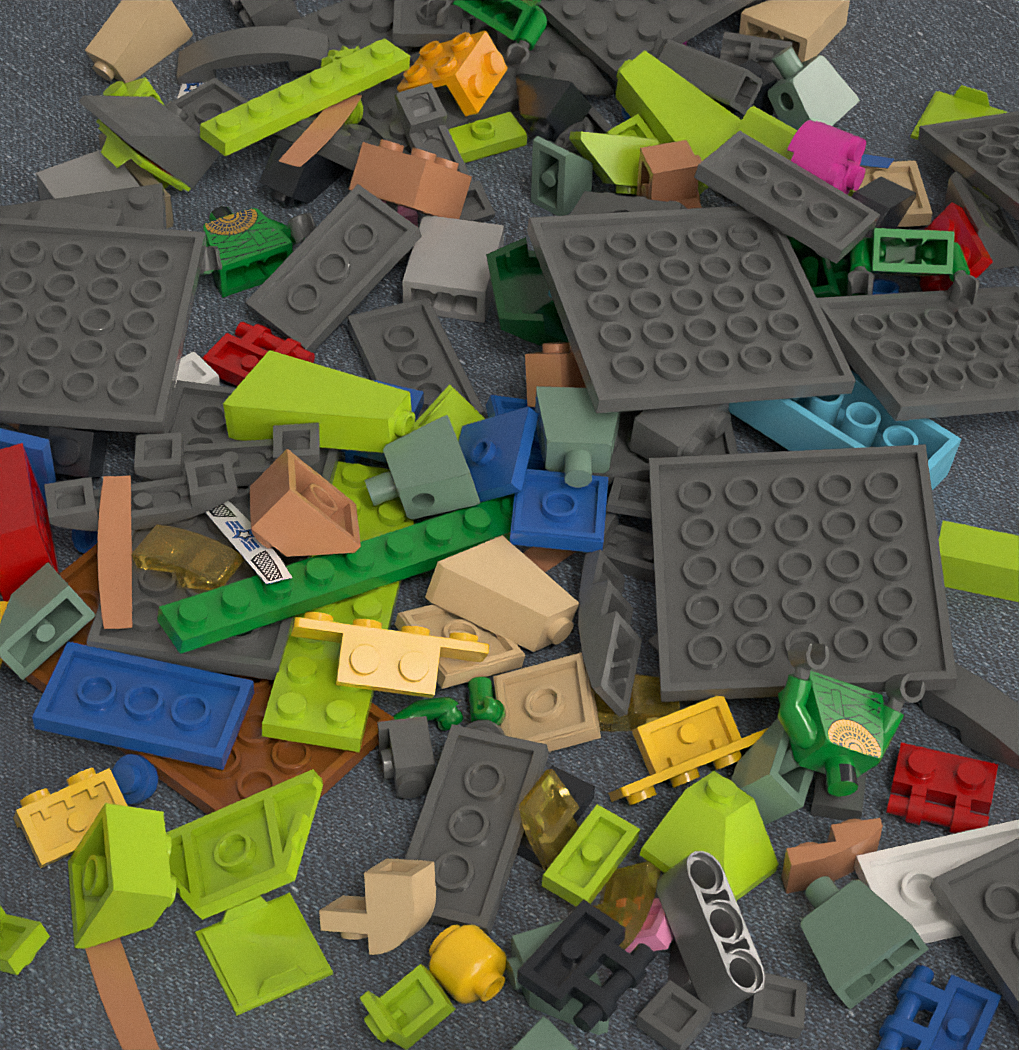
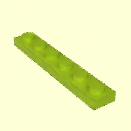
M385 38L201 123L200 138L226 157L410 69V55Z

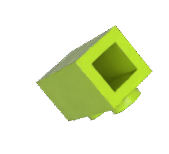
M943 520L938 540L945 587L1019 602V536Z

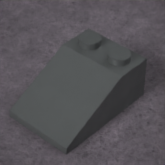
M83 95L79 100L80 104L124 141L175 178L184 182L191 189L195 187L220 155L219 151L200 138V124L194 120L189 126L185 122L189 115L172 101L167 106H164L154 97Z

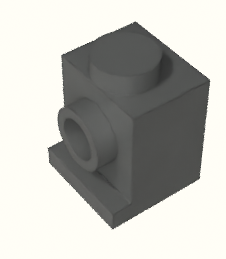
M427 716L377 722L378 752L381 759L384 779L393 778L396 798H416L422 794H428L435 774V761Z

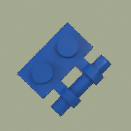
M917 965L911 977L904 979L897 992L899 1002L893 1015H888L884 1019L879 1030V1035L882 1039L876 1050H901V1048L905 1047L914 1050H980L999 1006L1001 995L952 974L945 990L931 985L934 978L933 971L926 966ZM925 1009L934 1013L927 1028L914 1022L918 1011Z

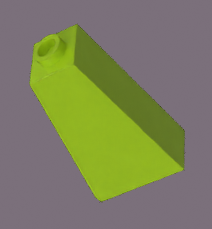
M645 50L635 59L625 61L617 72L616 78L618 82L615 97L631 118L639 114L660 144L687 140L694 155H699L702 161L728 141L742 121ZM698 180V192L701 195L708 186Z
M271 350L265 354L223 403L228 437L242 441L273 439V426L319 423L320 447L384 453L383 449L387 444L411 433L415 425V414L412 412L409 391Z

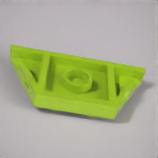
M312 769L166 832L171 836L172 841L169 866L171 876H174L176 879V891L202 920L295 881L323 788L321 777Z

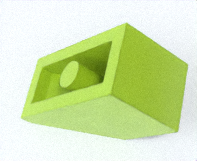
M570 131L569 140L583 158L593 163V171L603 183L616 184V193L637 195L640 148L658 145V139Z

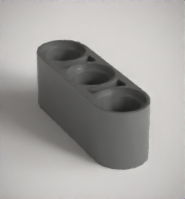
M705 851L691 853L661 875L657 881L656 889L697 996L701 1002L712 1009V1012L725 1013L759 992L765 984V973L719 861Z

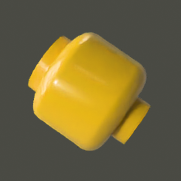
M452 925L442 931L431 944L429 949V955L431 956L429 971L436 981L457 1002L468 1004L479 999L483 1002L489 1001L504 986L505 978L503 974L506 969L507 956L478 926L463 925L460 927L459 925Z

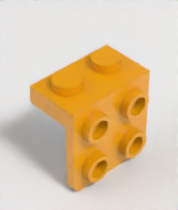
M487 31L471 35L469 32H465L450 41L442 43L432 41L426 44L419 51L420 56L410 69L404 72V78L398 85L397 90L402 92L432 83L434 88L447 85L466 117L477 114L508 67Z

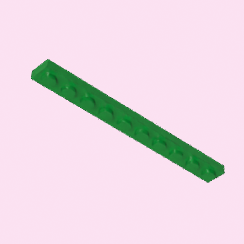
M515 493L361 541V547L355 553L318 555L287 565L285 567L292 576L291 579L266 584L259 575L160 606L157 621L178 652L182 654L435 569L437 562L503 535L510 542Z

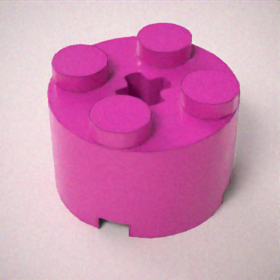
M808 120L798 129L787 149L794 153L791 159L793 163L847 195L850 189L856 191L862 184L865 168L861 167L860 163L866 147L865 139L816 120Z

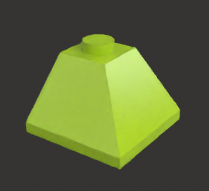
M716 771L711 772L685 789L643 845L639 854L665 873L691 853L705 851L719 861L736 901L773 875L779 866L754 798L738 788L730 779L721 776Z

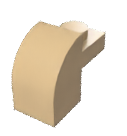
M387 858L364 872L366 897L343 895L319 910L321 931L341 932L342 938L351 940L368 937L369 955L389 952L420 931L432 916L436 902L434 861Z

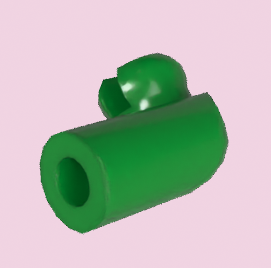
M487 677L471 679L468 682L471 723L476 720H489L500 726L505 719L506 710L499 700L493 699L491 680Z
M449 696L417 700L392 716L394 720L427 716V722L436 719L439 728L443 731H448L452 724L458 725L463 721V714L457 708L459 703Z

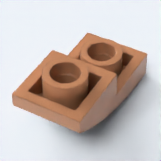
M848 819L839 824L831 825L827 843L806 842L796 847L786 848L781 875L786 894L806 890L813 881L823 876H828L832 881H835L854 872L857 855L878 850L883 828L881 819Z

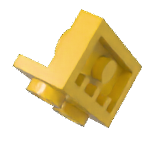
M88 768L66 780L68 787L50 794L48 788H45L20 800L22 807L15 811L13 819L17 828H22L40 868L73 854L105 803L127 806L110 768L97 774L94 768Z

